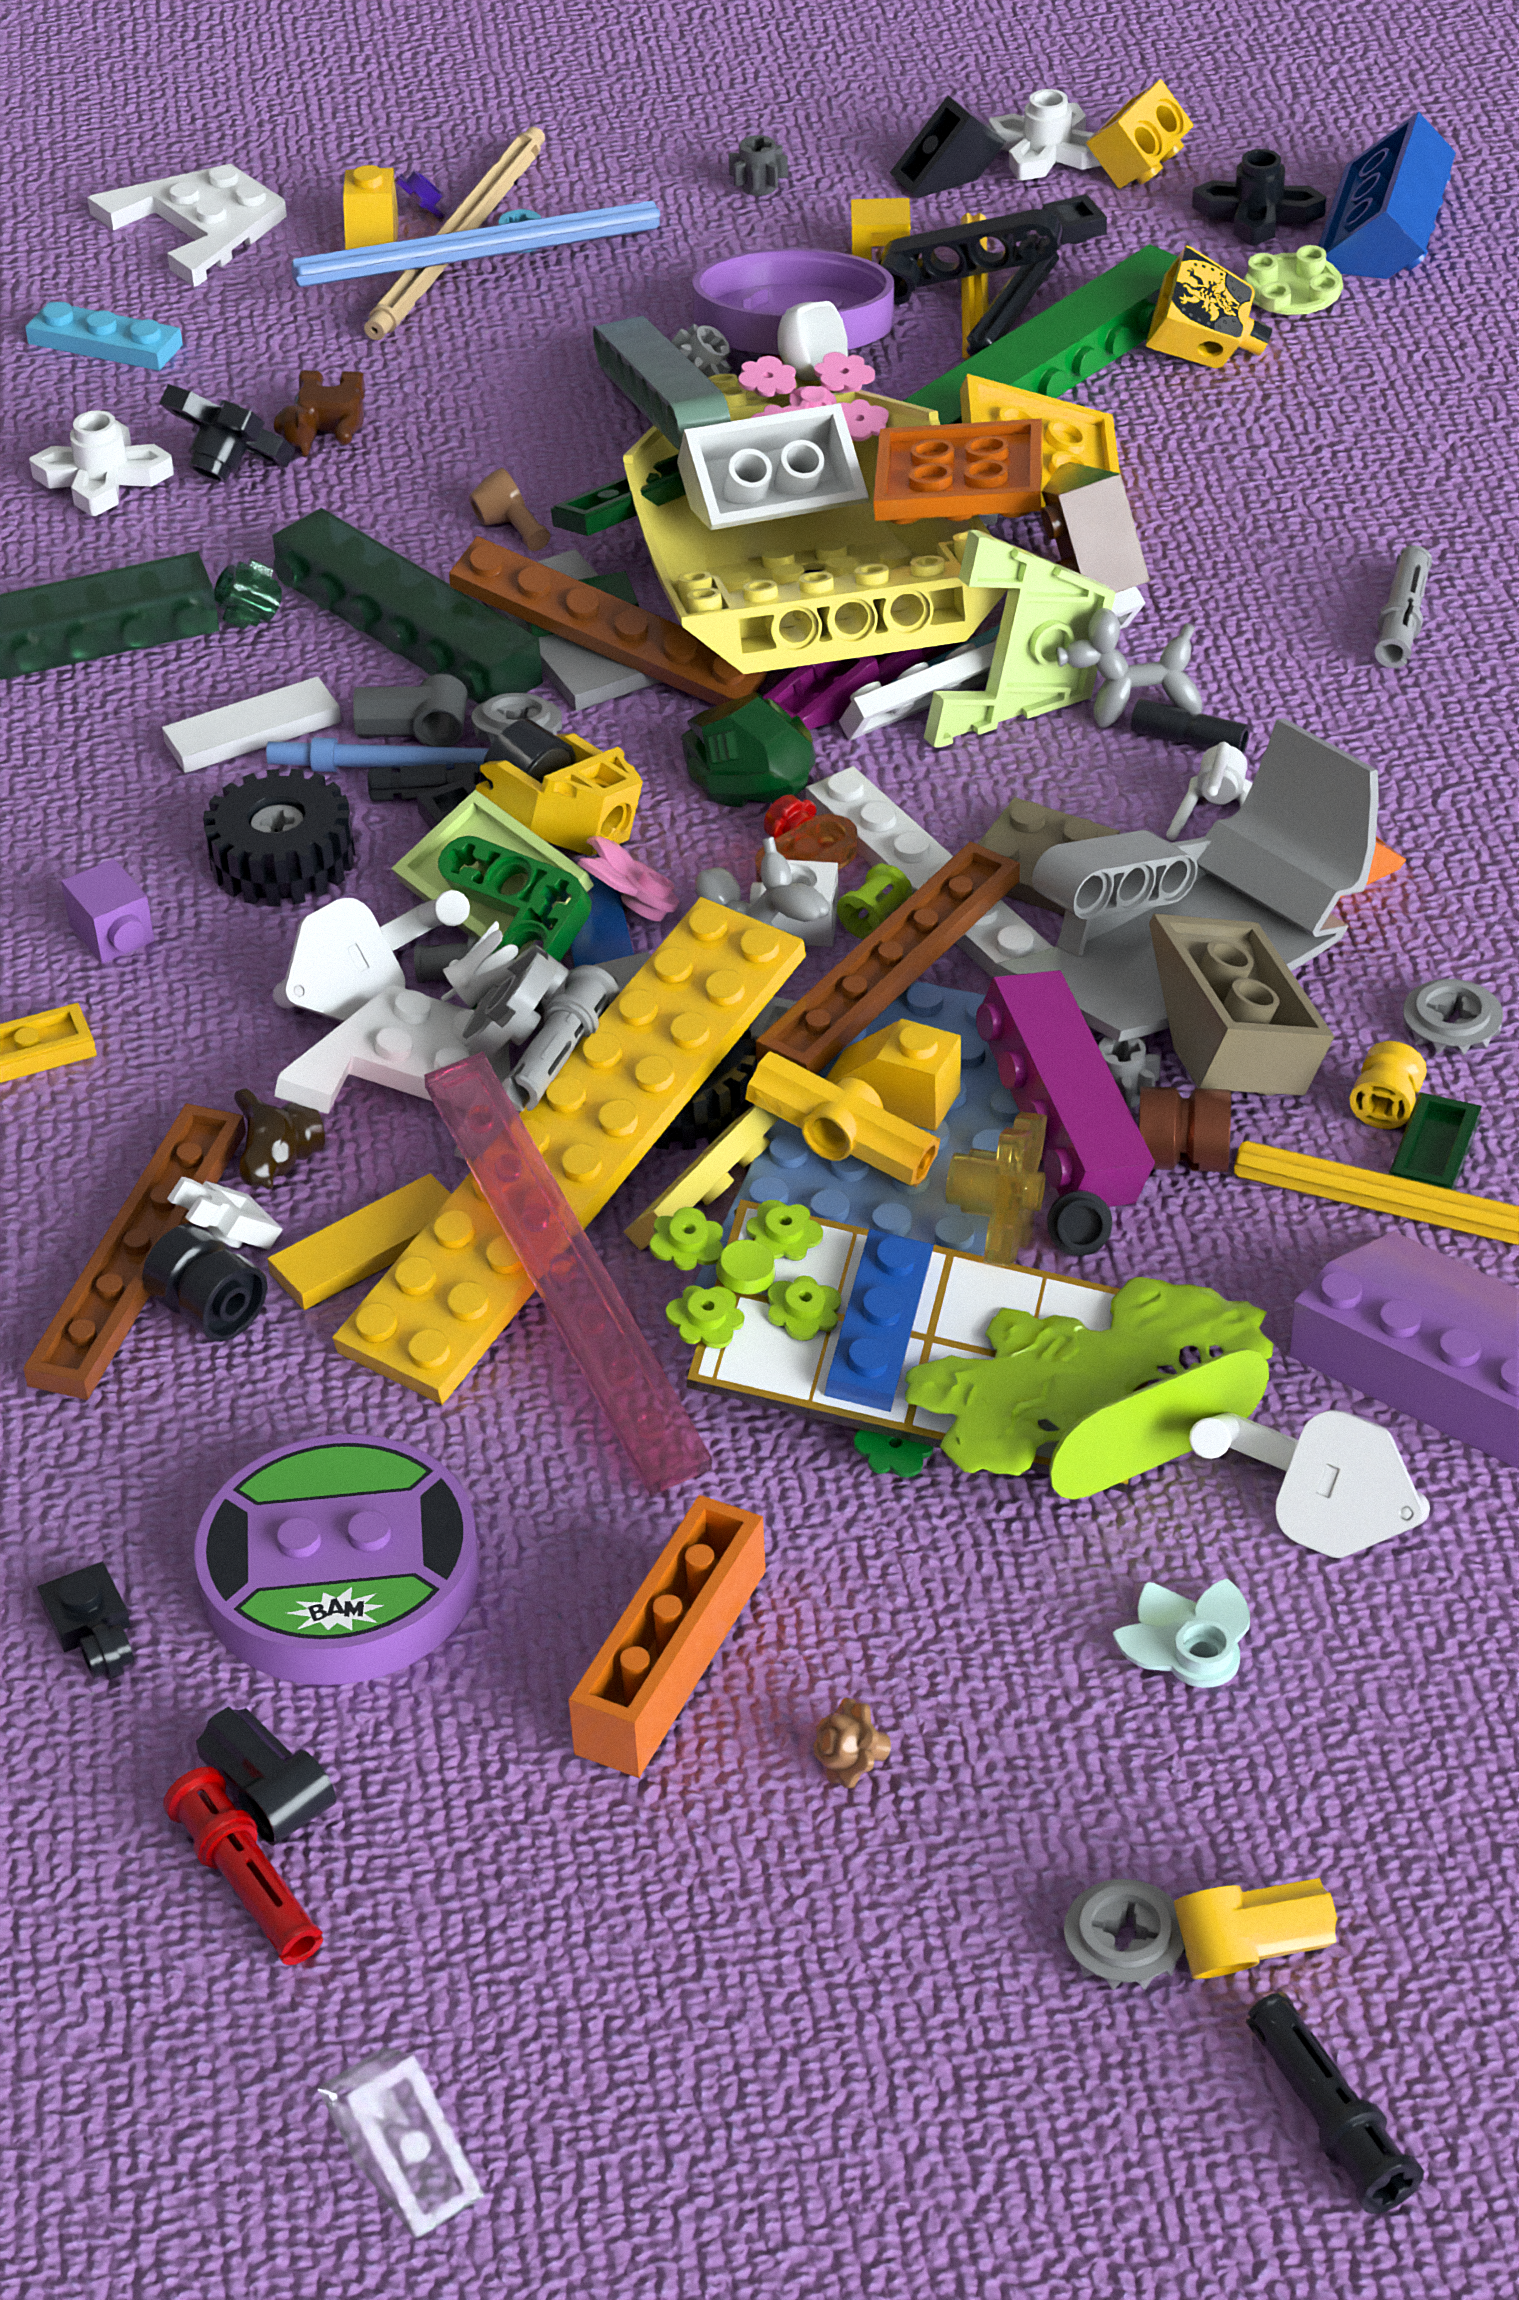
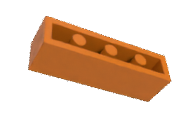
M700 1494L698 1495L568 1699L575 1755L640 1778L766 1572L763 1516Z

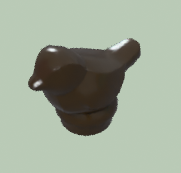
M247 1088L235 1092V1102L247 1119L248 1125L246 1147L239 1163V1174L243 1183L248 1186H263L266 1189H272L273 1179L276 1176H284L289 1173L294 1167L296 1160H306L310 1158L312 1153L323 1150L325 1131L318 1110L293 1102L278 1108L260 1101Z

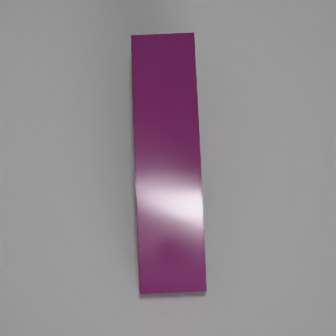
M962 642L799 666L765 694L763 698H771L792 718L798 715L807 729L810 730L841 719L851 703L850 696L863 686L877 681L880 682L882 687L888 685L910 667L928 662L955 648Z

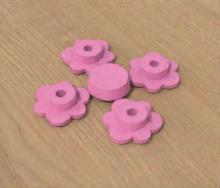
M831 352L823 357V363H818L814 366V374L821 378V386H805L795 390V368L790 365H782L781 360L776 357L764 356L759 358L757 362L747 361L742 364V373L738 377V384L742 389L753 391L762 397H774L779 394L791 393L789 397L790 406L781 408L778 405H768L764 408V412L756 413L751 417L755 418L838 404L836 397L830 391L841 393L857 392L861 390L862 384H869L874 380L875 371L872 367L864 365L865 361L861 356L851 355L847 357L839 352ZM862 399L854 400L851 404L841 402L853 441H864L872 435L879 436L880 428H886L889 413L885 408L870 406L867 401Z

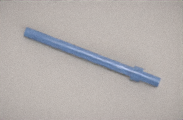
M313 737L311 743L268 742L266 759L267 764L311 766L312 771L336 772L337 767L400 768V766L446 764L447 769H454V763L474 762L480 769V765L483 764L489 748L338 744L337 738Z

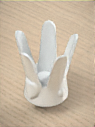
M497 921L494 922L464 958L451 961L449 966L443 969L453 989L441 997L442 1001H447L458 993L462 1000L472 1009L481 1002L493 984L500 987L513 975L507 968L518 955L519 950L516 945H506L490 955L501 943L503 937L502 932L498 930L499 924Z

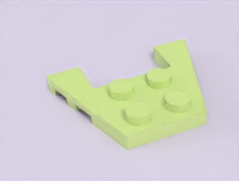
M969 529L958 579L968 587L1008 588L986 690L933 692L924 739L933 747H943L952 744V737L970 731L980 735L997 729L998 722L1019 715H1024L1028 719L1091 698L1098 670L1096 664L1085 668H1075L1066 663L1059 667L1056 650L1057 647L1066 649L1070 643L1078 640H1090L1088 636L1090 619L1100 608L1105 607L1112 611L1116 594L1103 583L981 531Z

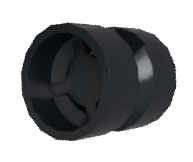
M191 1223L176 1226L159 1239L144 1263L142 1274L144 1289L153 1298L172 1312L180 1314L191 1326L210 1340L219 1342L235 1338L249 1327L258 1316L265 1302L268 1289L266 1275L257 1266L240 1254L230 1253L222 1241L201 1226Z

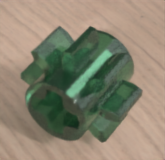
M250 558L247 564L239 561L237 566L228 565L221 572L215 584L214 600L218 603V607L225 609L222 620L245 630L249 624L257 627L259 622L267 623L274 617L281 603L282 589L278 586V581L271 578L274 570L272 567Z

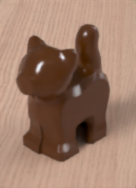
M300 371L299 391L295 396L294 405L286 406L275 416V433L281 435L293 447L299 448L303 457L308 456L317 431L334 434L336 440L342 446L348 445L352 441V435L364 423L363 399L366 389L363 373L342 371L340 385L323 386L324 378L319 371Z

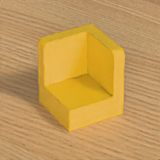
M910 198L851 199L852 255L872 261V247L886 246L892 240L910 236Z

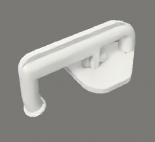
M448 890L440 894L436 899L419 904L381 926L378 925L371 910L356 899L343 898L329 903L301 920L286 978L278 983L273 990L274 1002L282 1008L296 1006L344 1022L390 984L405 988L404 973L393 951L437 926L443 924L456 926L463 923L470 911L468 899L459 891Z
M1329 1410L1319 1413L1307 1422L1299 1440L1229 1412L1201 1419L1190 1430L1189 1441L1191 1448L1203 1458L1213 1459L1220 1457L1228 1448H1232L1287 1471L1276 1501L1278 1524L1282 1531L1293 1541L1330 1557L1343 1558L1410 1530L1426 1521L1429 1516V1501L1421 1492L1415 1490L1390 1432L1378 1424L1341 1410Z

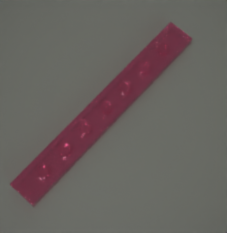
M484 1052L424 1074L427 1092L649 1495L652 1496L712 1470L711 1455Z

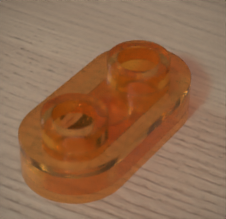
M836 814L814 816L774 839L777 852L783 855L786 860L838 863V870L850 864L858 853L856 825L850 819ZM764 847L760 848L755 856L756 882L762 883L760 872L761 861L765 855Z

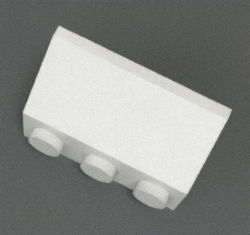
M841 403L684 430L677 464L690 509L710 530L868 502L869 495Z

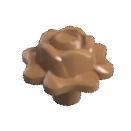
M845 1697L841 1700L837 1710L822 1718L816 1726L817 1738L813 1744L814 1754L826 1767L827 1779L831 1783H841L844 1788L852 1789L856 1786L862 1774L872 1770L874 1761H884L889 1756L891 1749L890 1738L885 1732H878L871 1722V1712L868 1703H856L854 1699Z

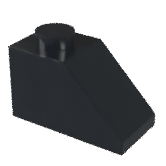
M947 95L890 171V174L917 198L925 197L978 180L1006 143V140L983 120Z

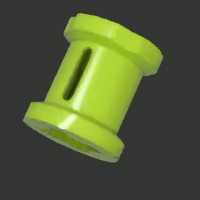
M884 863L874 865L865 876L866 882L857 891L851 890L839 899L837 903L838 917L844 927L854 936L864 940L913 895L910 880L895 866ZM887 885H892V890L887 895L884 894L882 890ZM865 908L868 913L863 918H859L858 914Z

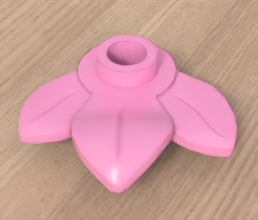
M601 836L588 838L586 843L595 848L600 858H581L577 865L613 889L622 892L621 899L630 909L653 921H662L667 912H674L676 910L679 899L672 892L675 886L668 878L643 862L633 860L626 850L616 842Z

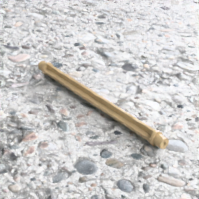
M529 127L525 133L518 134L498 158L497 163L492 165L435 235L477 229L511 189L516 179L520 178L538 156L541 145L545 141L544 133L537 127ZM448 264L404 271L371 310L370 319L364 325L367 336L373 340H381L386 333L393 332L413 308L414 303L422 297Z

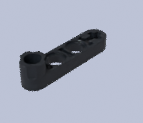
M1032 209L902 237L890 241L884 247L878 265L885 268L894 279V304H903L910 300L912 292L917 287L1032 264L1051 258L1056 253L1063 232L1062 224L1057 216L1050 211ZM1030 230H1036L1037 234L1029 235ZM1039 236H1047L1046 240H1040ZM984 237L996 238L1002 242L1005 250L1000 253L988 252L981 246L979 240ZM938 247L951 248L958 254L959 260L950 263L944 262L936 256L934 249Z

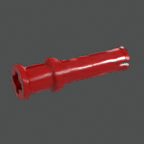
M211 1766L199 1767L187 1772L178 1778L166 1792L163 1798V1808L172 1821L183 1823L194 1839L193 1851L201 1864L213 1869H219L241 1899L246 1910L252 1915L278 1952V1957L282 1963L295 1965L305 1961L321 1946L323 1942L321 1934L323 1933L318 1925L312 1922L286 1885L284 1879L278 1874L256 1843L258 1833L254 1819L248 1812L236 1809L225 1793L227 1783L218 1769Z

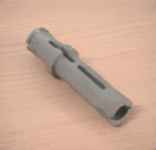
M1417 545L1404 547L1400 552L1401 555L1398 554L1388 603L1381 608L1377 620L1380 636L1375 647V657L1379 663L1389 668H1399L1407 663L1406 658L1410 659L1412 642L1419 635L1423 624L1420 608L1429 569L1432 566V556L1425 548Z

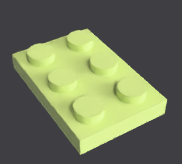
M474 790L391 868L399 882L425 902L434 900L443 892L452 890L438 869V859L442 850L448 843L458 837L475 836L567 871L578 878L587 892L594 886L584 869L477 790ZM477 861L472 866L464 864L460 868L461 870L463 867H471L480 871L483 877L486 874ZM516 874L508 878L502 886L501 894L510 895L520 891L525 886L528 875ZM569 897L565 902H560L556 900L552 905V908L557 903L567 904L571 898ZM468 899L470 905L469 915L463 923L456 926L469 936H476L479 941L494 922L497 921L499 924L498 930L502 932L503 936L514 917ZM530 941L524 944L520 948L516 958L527 948H529L535 941Z

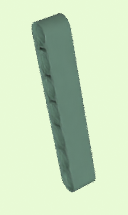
M644 316L593 326L594 347L601 369L676 449L680 450L685 429L731 422L728 405L722 391Z

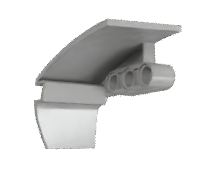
M1285 718L1276 719L1268 746L1242 807L1232 817L1216 820L1205 837L1170 843L1149 830H1139L1057 844L1045 851L1035 865L1032 883L1037 892L1066 910L1058 944L1055 947L1034 954L998 962L995 964L993 974L996 976H1008L1061 970L1087 1025L1111 1039L1121 1042L1169 1028L1149 927L1153 913L1258 922L1290 971L1296 969L1342 939L1349 925L1330 913L1340 896L1363 892L1367 884L1376 845L1379 799L1378 770Z

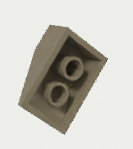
M1153 913L1149 927L1173 1047L1197 1087L1257 1092L1267 1096L1275 1094L1305 1095L1335 1036L1259 923Z

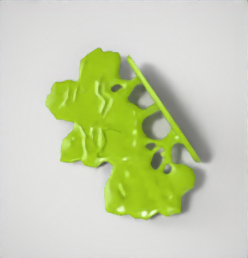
M1134 1277L1129 1279L1112 1298L1110 1312L1113 1317L1110 1329L1103 1331L1089 1330L1079 1319L1073 1317L1052 1315L1044 1319H1038L1027 1311L1001 1307L997 1315L992 1318L984 1334L991 1340L992 1346L997 1351L993 1360L965 1359L949 1355L942 1359L914 1366L907 1371L904 1381L909 1385L905 1391V1401L909 1404L923 1407L930 1412L938 1414L953 1413L956 1416V1420L946 1432L940 1448L966 1473H974L985 1469L995 1474L1019 1476L1031 1467L1039 1446L1045 1442L1058 1443L1053 1451L1049 1465L1051 1486L1061 1497L1076 1500L1096 1494L1193 1451L1189 1441L1190 1430L1201 1419L1227 1412L1247 1419L1254 1412L1265 1393L1269 1380L1267 1359L1272 1357L1274 1344L1259 1329L1267 1312L1253 1306L1248 1301H1226L1212 1288L1193 1284L1172 1285L1163 1280ZM1216 1345L1223 1350V1354L1213 1358L1209 1355V1347ZM1185 1346H1195L1198 1348L1201 1363L1194 1362L1190 1365L1191 1368L1185 1370L1179 1362L1180 1350ZM1164 1365L1172 1366L1177 1374L1162 1373L1158 1371L1157 1367ZM1153 1379H1163L1133 1392L1138 1385ZM1048 1419L1061 1430L1050 1432L1043 1430L1037 1425L1038 1420Z

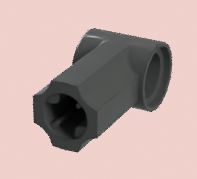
M446 674L431 675L424 679L420 686L355 687L353 695L355 735H358V737L415 736L421 743L429 747H451L458 743L463 734L468 698L467 689L459 679Z

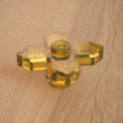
M1021 1111L1015 1117L1013 1128L1006 1127L1000 1133L997 1152L971 1148L969 1154L954 1152L946 1182V1203L960 1206L962 1213L990 1217L987 1228L984 1263L1010 1267L1016 1260L1019 1247L1025 1248L1031 1241L1035 1211H1040L1045 1191L1046 1175L1044 1172L1037 1171L1043 1153L1047 1115Z

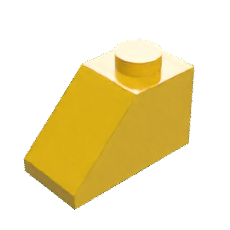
M364 165L356 169L345 170L343 189L345 250L397 242L399 215L394 168Z
M900 1019L845 1048L825 1079L834 1084L843 1078L853 1077L862 1080L879 1095L884 1110L913 1125L936 1131L961 1090V1035L906 1019Z

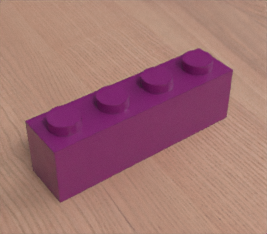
M1061 970L993 977L984 1001L977 1009V1030L981 1039L987 1041L998 1064L999 1076L1003 1086L1010 1090L1021 1113L1022 1126L1026 1135L1033 1139L1044 1162L1045 1175L1049 1184L1056 1188L1059 1196L1074 1190H1084L1096 1194L1108 1207L1135 1204L1155 1161Z

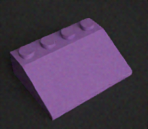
M1395 1231L1331 1260L1294 1301L1289 1357L1519 1470V1290Z

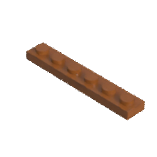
M476 536L449 572L451 588L713 705L718 706L757 692L767 678V671L743 674L684 627L479 536Z
M970 841L756 1040V1059L761 1061L771 1051L817 1074L1020 881V863Z
M185 1103L23 1367L28 1387L85 1400L89 1399L150 1296L144 1289L142 1274L144 1263L151 1249L164 1234L174 1227L186 1223L193 1224L185 1217L189 1210L183 1206L171 1203L167 1199L181 1177L192 1179L202 1185L205 1181L217 1184L246 1135L244 1115Z

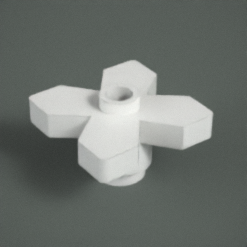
M1043 89L1032 93L1029 103L1025 106L1024 116L1008 114L989 119V126L1006 140V143L1000 150L1009 151V168L1017 180L1023 181L1045 177L1051 167L1057 163H1063L1081 170L1102 166L1085 143L1094 134L1086 132L1085 113L1077 103H1068L1067 95L1059 90Z
M100 410L85 412L74 420V428L70 432L72 447L51 446L29 458L32 477L48 488L71 487L74 505L90 516H97L118 505L119 485L152 487L174 475L171 454L155 444L131 446L129 428L115 420L111 413Z

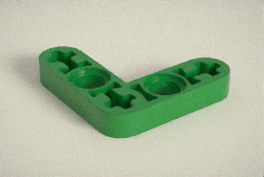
M475 836L458 837L448 843L439 856L438 869L452 890L461 892L467 899L514 917L503 934L501 943L490 955L509 944L516 945L518 950H520L524 944L538 940L543 941L542 949L560 963L592 910V901L587 891L573 874ZM477 861L486 874L483 877L480 871L471 867H463L461 870L460 868L464 864L472 866ZM516 874L528 875L527 882L520 891L510 895L501 894L502 886L508 878ZM569 897L571 898L567 904L557 903L552 908V905L556 900L560 902H565ZM551 924H552V925H553V929H552V930H548V929L550 928ZM476 1004L472 1009L470 1008V1010H475L479 1004Z

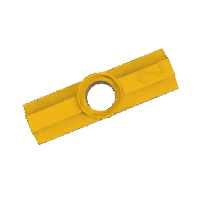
M769 1051L758 1063L756 1071L747 1085L745 1100L801 1128L805 1142L822 1158L831 1161H841L852 1155L916 1188L926 1177L933 1160L938 1154L940 1138L884 1110L879 1095L862 1080L853 1077L843 1078L834 1084Z

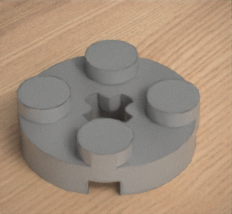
M537 944L527 948L510 964L507 969L513 975L500 987L493 984L475 1009L464 1029L462 1036L466 1040L462 1042L463 1045L490 1064L499 1059L511 1041L519 1046L529 1037L541 1018V1015L534 1011L535 1007L542 997L545 999L549 998L559 988L568 974L566 967Z

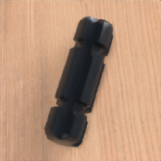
M474 762L454 763V769H447L446 764L400 766V772H392V767L372 768L368 771L367 776L368 794L374 802L394 801V795H401L402 800H417V794L469 777L477 785L480 783V771L478 765Z

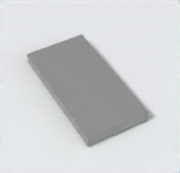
M576 549L538 561V563L576 580L599 576ZM486 603L575 711L662 682L557 634L532 638L525 620Z

